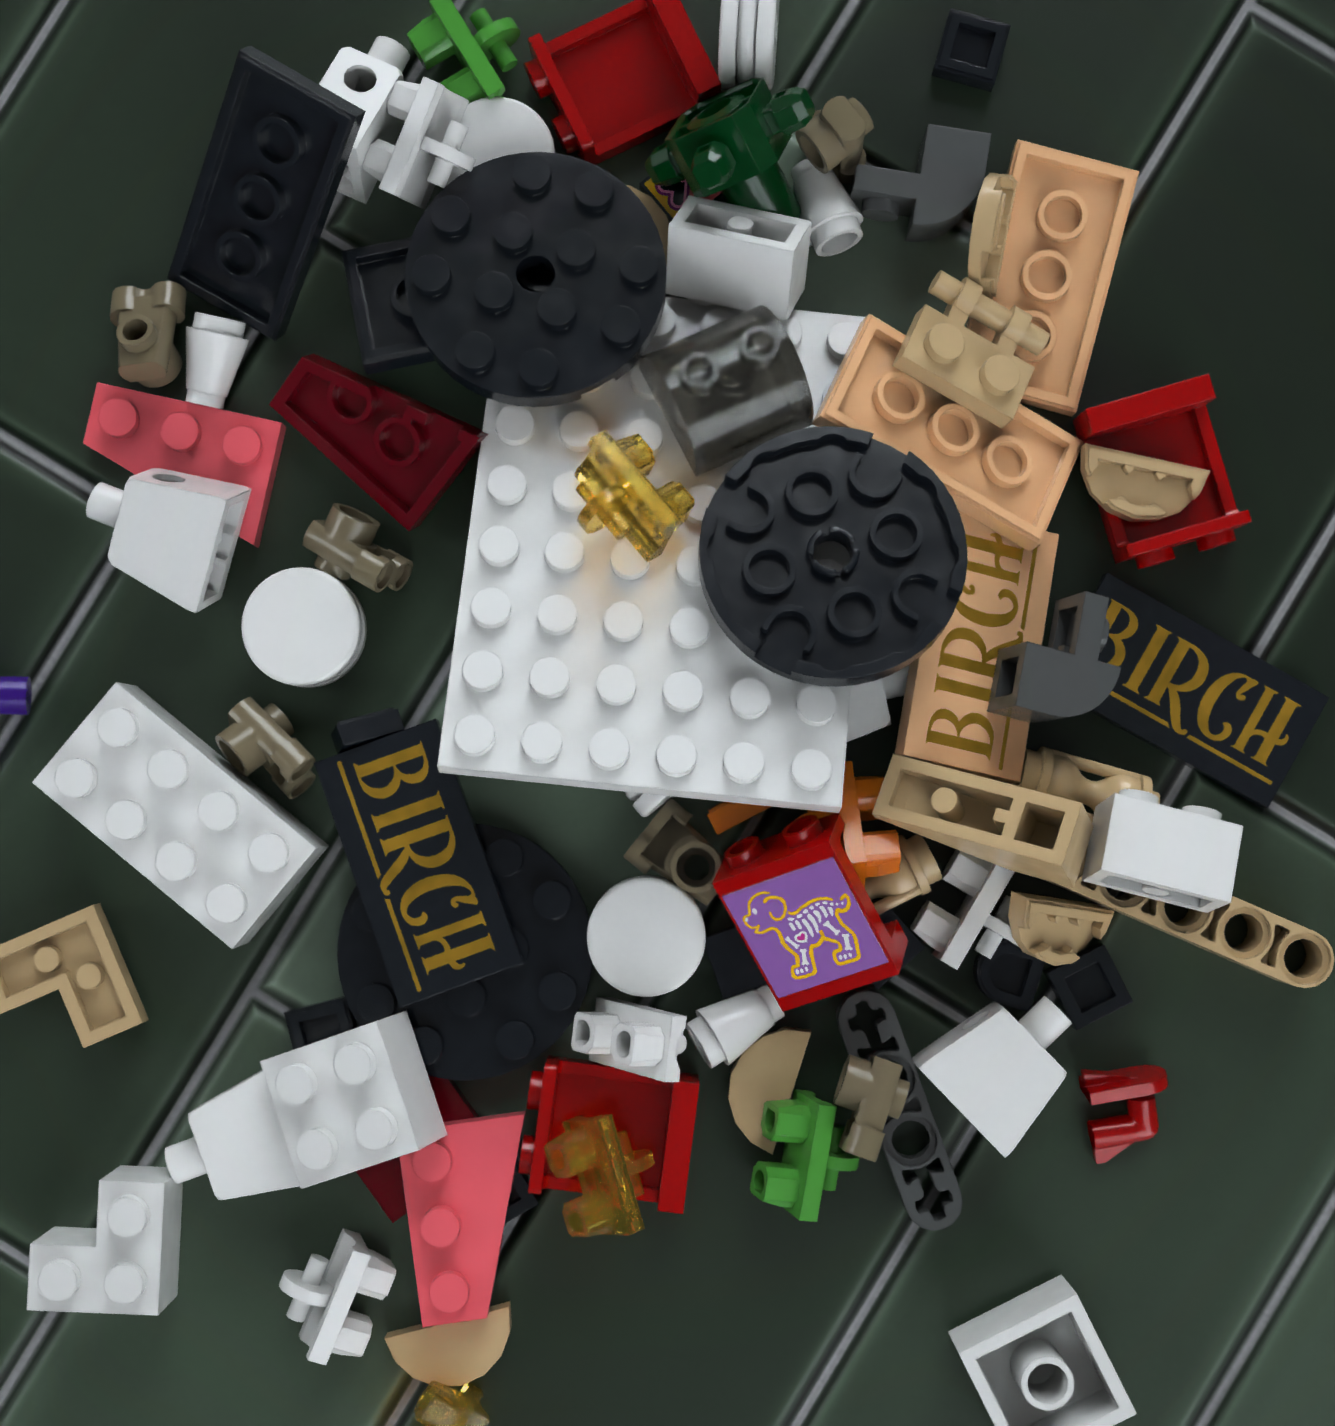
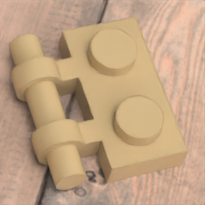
M940 270L932 280L928 293L947 303L945 311L942 314L925 304L915 314L892 366L996 426L1003 428L1013 420L1035 369L1032 365L1013 355L1016 347L1019 345L1037 356L1046 346L1050 333L1031 323L1032 315L1014 305L1009 310L983 295V287L971 279L965 277L962 281H959ZM968 317L975 319L996 332L992 342L965 327Z

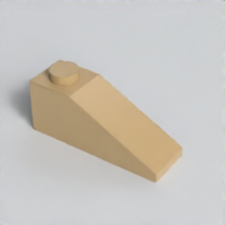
M897 754L892 755L872 815L877 819L1000 867L1071 888L1075 886L1094 828L1081 802Z

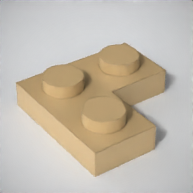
M101 903L88 906L0 944V1014L59 990L83 1048L149 1020Z

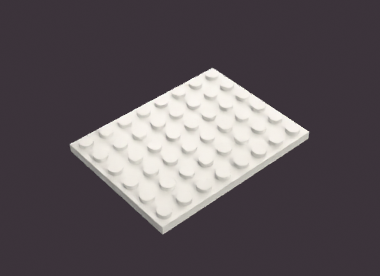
M665 297L662 317L649 346L639 360L618 380L612 378L603 385L581 394L580 400L555 406H515L487 398L482 432L488 435L480 444L437 762L439 773L830 813L840 812L843 798L851 686H818L787 679L762 667L741 652L720 628L709 609L700 581L698 547L702 520L706 508H708L730 468L746 453L776 436L799 429L817 427L812 422L860 323L865 317L792 310L787 320L779 318L761 319L739 309L716 304L703 306L694 304L688 299ZM826 541L816 546L813 559L817 560L822 566L836 569L839 572L850 562V554L840 543Z

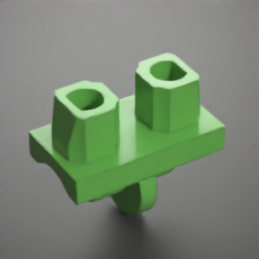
M429 0L433 14L423 19L407 33L409 43L423 67L429 70L455 54L463 69L443 80L440 84L469 100V103L486 97L489 100L494 97H504L505 86L489 60L494 58L502 72H507L518 64V60L510 49L519 38L521 32L515 21L511 17H505L493 22L487 10L480 8L470 16V20L477 30V33L473 36L451 0Z
M794 1089L792 1099L773 1100L764 1103L761 1120L762 1135L770 1141L785 1142L781 1163L757 1161L756 1165L753 1166L750 1191L762 1202L783 1207L799 1221L817 1222L822 1191H835L839 1171H856L859 1167L860 1157L847 1153L838 1147L845 1126L834 1123L837 1106L816 1098V1093L813 1091Z

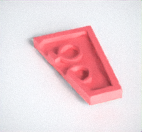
M97 382L83 444L135 475L151 468H162L251 488L239 537L259 548L287 427L282 422Z
M526 1110L444 1122L448 1135L421 1150L400 1156L422 1327L485 1319L489 1314Z

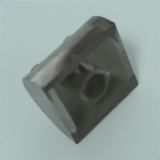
M763 305L756 306L640 357L639 369L695 476L739 458L776 436L812 425L814 416L813 401L800 358L778 318L770 309Z

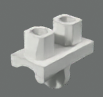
M424 76L420 84L396 81L387 101L389 115L405 122L397 143L393 145L377 138L375 142L370 144L362 164L366 172L381 182L379 189L422 209H426L435 185L443 189L445 188L453 166L472 172L476 159L460 152L469 127L461 124L469 100L448 90L439 82Z
M956 849L942 872V880L967 894L963 903L954 916L927 900L915 917L910 929L927 945L935 949L932 954L933 956L958 970L983 926L987 929L974 950L990 960L1003 938L1018 946L1012 937L1008 918L1010 897L1006 895L995 915H990L1012 878L1014 871Z
M596 997L595 1012H577L575 1014L571 1047L573 1051L589 1054V1061L662 1082H679L680 1068L677 1056L684 1052L687 1046L686 1037L683 1035L687 1016L612 997Z
M343 1228L330 1260L318 1254H311L304 1271L288 1269L283 1272L279 1287L284 1293L293 1298L286 1316L293 1321L304 1322L299 1337L300 1340L309 1346L306 1355L308 1361L326 1366L331 1353L362 1357L371 1337L373 1323L368 1315L349 1310L357 1292L383 1300L388 1296L396 1276L394 1264L389 1258L368 1249L360 1233Z

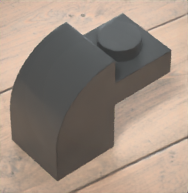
M928 124L920 143L916 173L857 164L849 196L858 209H861V213L865 218L890 222L897 220L899 216L909 217L906 242H923L943 236L964 219L982 186L986 173L992 133Z
M1085 591L1056 600L1047 647L1027 641L999 649L987 712L1021 721L1038 723L1081 715L1099 706L1112 692L1121 670L1119 666L1098 661L1099 653L1105 647L1109 636V622L1106 619L1109 597Z

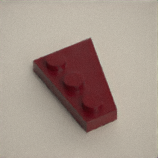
M314 353L301 357L269 403L275 411L408 531L420 526L479 449L481 441L488 435L475 426Z

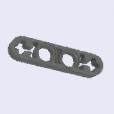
M869 988L854 989L844 995L836 1011L837 1026L848 1055L851 1054L859 1057L858 1049L871 1048L867 1036L860 1026L850 1028L848 1022L849 1019L857 1015L855 1005L865 1001L871 1009H882L883 1016L874 1020L879 1040L884 1043L893 1036L896 1046L877 1048L862 1059L870 1061L871 1055L886 1060L896 1061L903 1065L905 1081L910 1082L908 1096L899 1119L887 1116L883 1129L885 1136L881 1145L901 1201L912 1221L921 1228L931 1231L945 1229L952 1225L961 1213L963 1205L962 1194L895 1010L889 1000L878 991ZM911 1120L921 1123L926 1128L928 1136L922 1151L914 1155H904L896 1151L892 1144V1136L896 1127L905 1121ZM938 1158L940 1164L938 1167L931 1166L926 1168L938 1191L948 1190L949 1195L940 1199L942 1210L931 1214L925 1205L915 1206V1202L924 1197V1192L916 1173L913 1172L904 1179L902 1171L923 1168Z

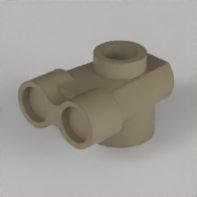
M836 96L827 101L823 109L815 111L809 123L796 131L795 135L802 152L818 171L826 174L833 170L841 184H851L857 164L865 165L866 153L863 149L864 137L874 129V125L869 113L857 99L851 97L847 100L845 96Z
M160 281L149 289L120 286L113 290L110 321L117 326L118 372L123 379L129 382H139L145 387L158 388L172 382L180 373L182 358L173 344L176 323H181L185 319L187 292L182 285L172 281Z
M333 503L326 520H313L303 538L302 545L317 554L314 562L316 568L342 580H349L351 576L355 581L377 593L386 587L394 591L400 590L408 581L413 569V562L391 549L386 550L372 543L380 526L376 519L344 504Z
M247 697L229 711V726L215 736V741L228 762L240 774L247 777L263 765L272 775L273 782L289 799L300 796L313 784L316 775L311 771V768L314 766L316 759L296 738L290 737L294 733L293 726L286 715L275 704L270 703L262 709L252 697Z
M670 798L623 857L643 874L646 875L652 869L707 906L717 894L712 882L724 857L689 823L693 815L674 799ZM701 855L708 861L709 872L703 879L693 880L686 875L684 865L690 856Z
M851 1054L848 1055L833 1100V1104L852 1110L851 1117L847 1119L838 1147L842 1148L843 1151L873 1162L877 1161L885 1136L883 1129L887 1116L899 1119L908 1096L910 1082L900 1079L903 1065L871 1055L870 1061Z

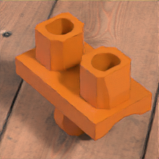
M845 761L842 808L839 812L845 826L840 841L865 888L867 877H878L900 871L901 850L896 830L862 831L861 821L880 820L875 818L872 812L885 777H854L852 761ZM807 810L808 813L798 818L816 815L820 819L834 813Z

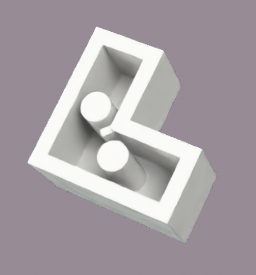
M120 1165L100 1179L97 1228L54 1226L30 1244L27 1310L158 1316L178 1295L183 1182L175 1183L167 1167Z

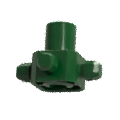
M751 78L695 104L682 113L665 138V143L656 147L645 161V169L655 185L669 186L686 179L695 197L705 198L720 191L726 203L798 218L801 214V207L778 161L792 136L791 134L805 127L815 113V106L805 88L792 87L774 93L772 96L764 78Z

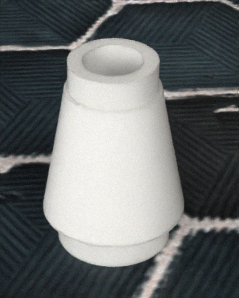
M807 158L796 164L791 170V175L794 180L796 199L801 207L800 218L812 221L809 246L814 247L818 256L826 257L842 253L856 245L863 237V231L860 226L863 222V215L834 171L830 170L828 173L823 174Z
M195 312L192 327L186 326V402L224 409L225 398L228 397L249 340L243 339L246 323Z
M765 984L757 989H751L697 1009L695 1011L697 1017L686 1023V1029L698 1052L712 1069L723 1061L729 1066L774 1026L775 1022L785 1017V1014L770 988Z

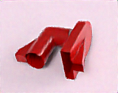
M1137 1065L1109 1071L1081 1069V1076H1078L1080 1089L1091 1105L1120 1100L1127 1101L1128 1114L1089 1120L1087 1122L1093 1159L1096 1164L1106 1163L1132 1143L1149 1140L1157 1134L1159 1122L1154 1094L1165 1090L1168 1086L1167 1073L1164 1068L1156 1065Z

